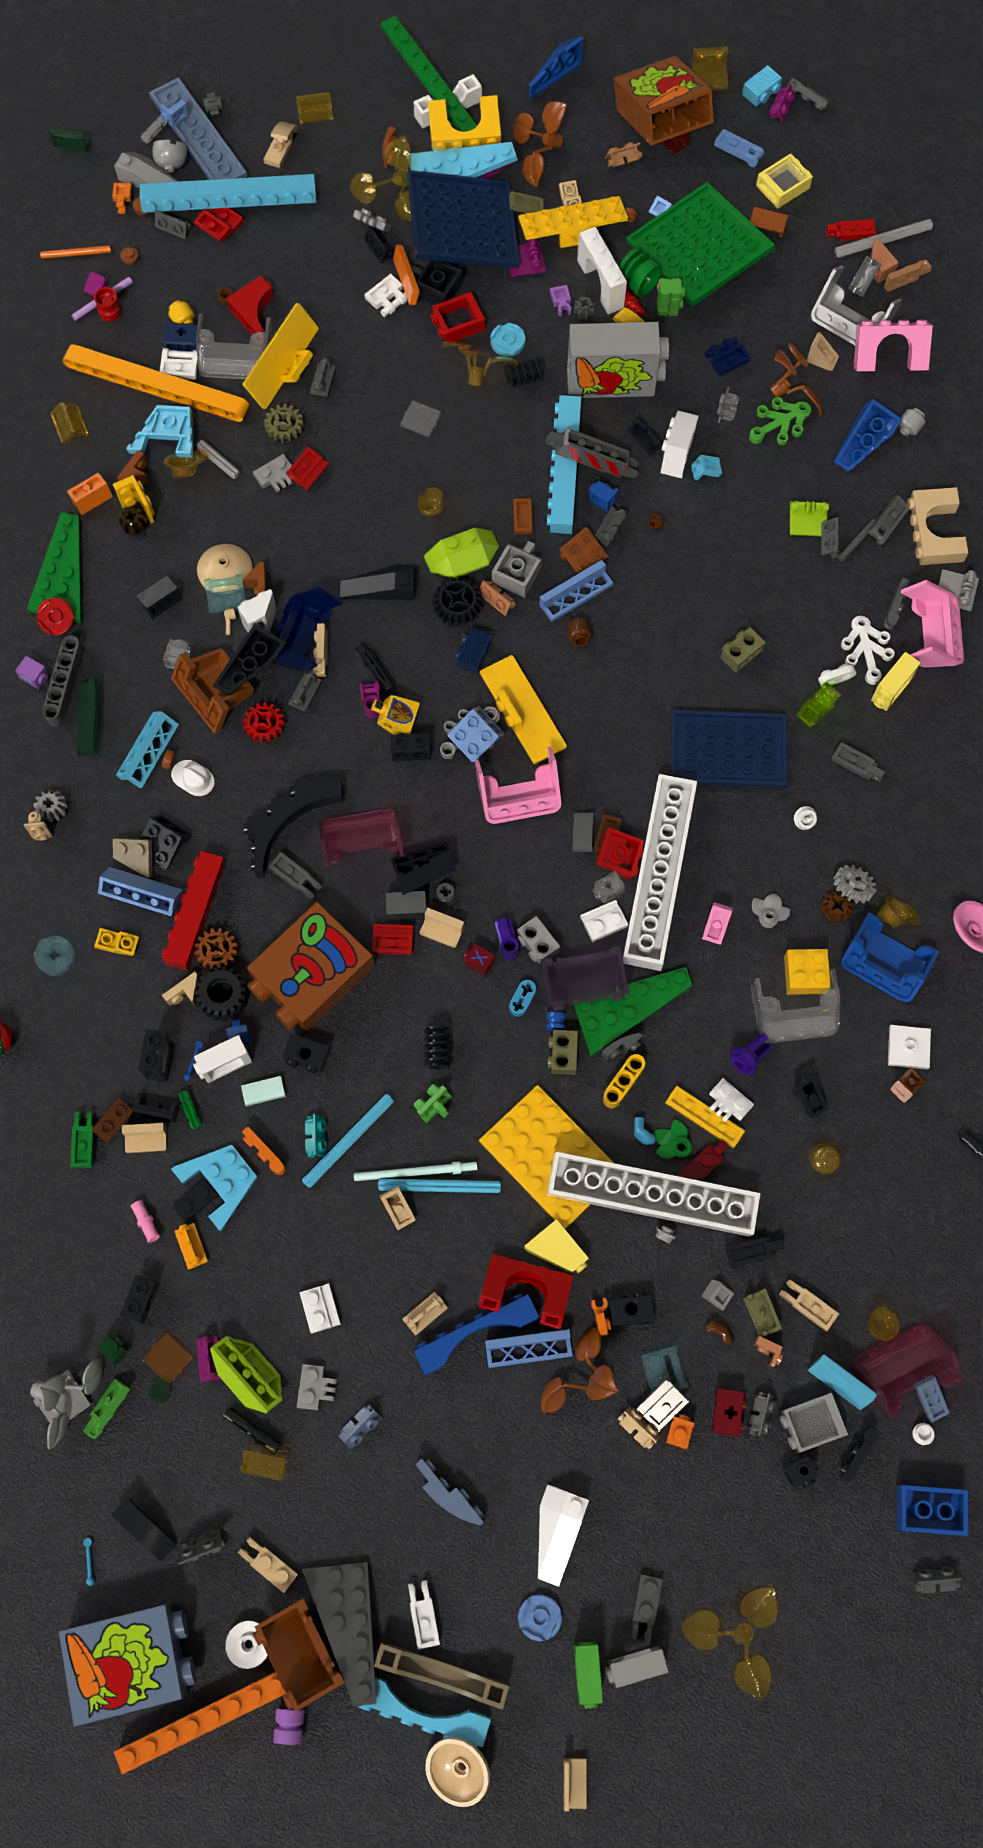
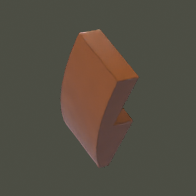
M391 126L387 130L383 141L382 151L385 168L396 157L394 147L397 144L398 137L396 135V128Z

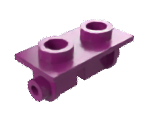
M790 83L787 88L783 87L778 91L775 103H773L769 111L770 117H780L781 123H783L795 98V93Z
M206 1336L196 1339L200 1382L221 1379L217 1374L210 1350L218 1342L217 1336Z

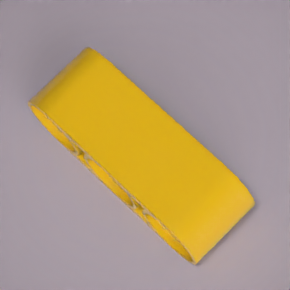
M631 1055L607 1087L603 1096V1103L606 1107H618L640 1077L645 1067V1060L641 1055ZM633 1061H637L640 1063L641 1067L639 1069H633L630 1063ZM625 1077L629 1080V1084L621 1085L619 1079ZM614 1093L617 1095L618 1100L611 1102L608 1100L607 1095Z

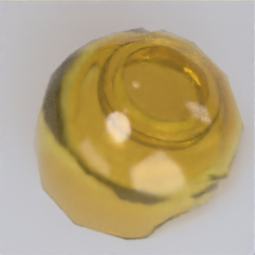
M427 488L424 495H419L417 507L420 513L427 517H433L443 511L445 499L440 489Z
M824 1142L817 1143L810 1149L808 1160L814 1170L825 1175L832 1174L839 1169L841 1156L835 1146Z
M883 1306L876 1308L869 1315L867 1327L871 1335L876 1339L889 1341L894 1339L899 1333L900 1323L896 1313L889 1311L887 1307Z

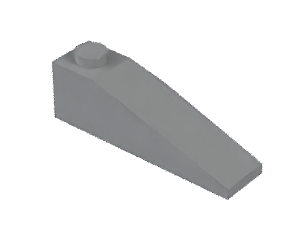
M136 152L122 153L114 165L118 180L131 183V185L140 188V184L179 182L149 157Z

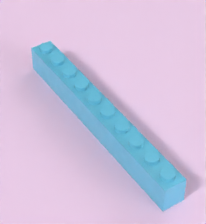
M314 174L147 183L140 184V202L142 213L155 212L156 210L162 212L316 203Z

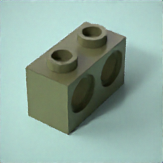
M749 627L746 631H740L733 642L729 641L722 647L721 659L737 673L763 651L766 642ZM745 642H751L752 645H747ZM731 653H737L739 656H733Z
M553 1030V1036H549L548 1048H552V1056L548 1055V1068H551V1074L576 1075L578 1031ZM559 1039H566L568 1045L560 1046L557 1041ZM564 1058L568 1064L559 1066L556 1061Z

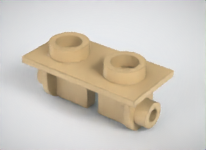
M36 811L31 812L28 816L29 823L24 824L31 837L38 841L53 837L47 824L41 820L40 814Z
M434 1292L402 1320L416 1336L448 1307Z
M628 1406L618 1418L619 1424L630 1434L635 1429L639 1431L634 1438L644 1448L650 1449L661 1437L658 1434L659 1431L651 1423L648 1424L636 1408L632 1409Z

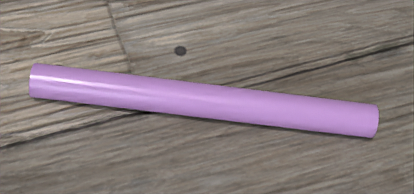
M127 277L112 287V289L117 294L133 282L130 277ZM91 301L71 315L72 318L77 321L97 307L95 301Z

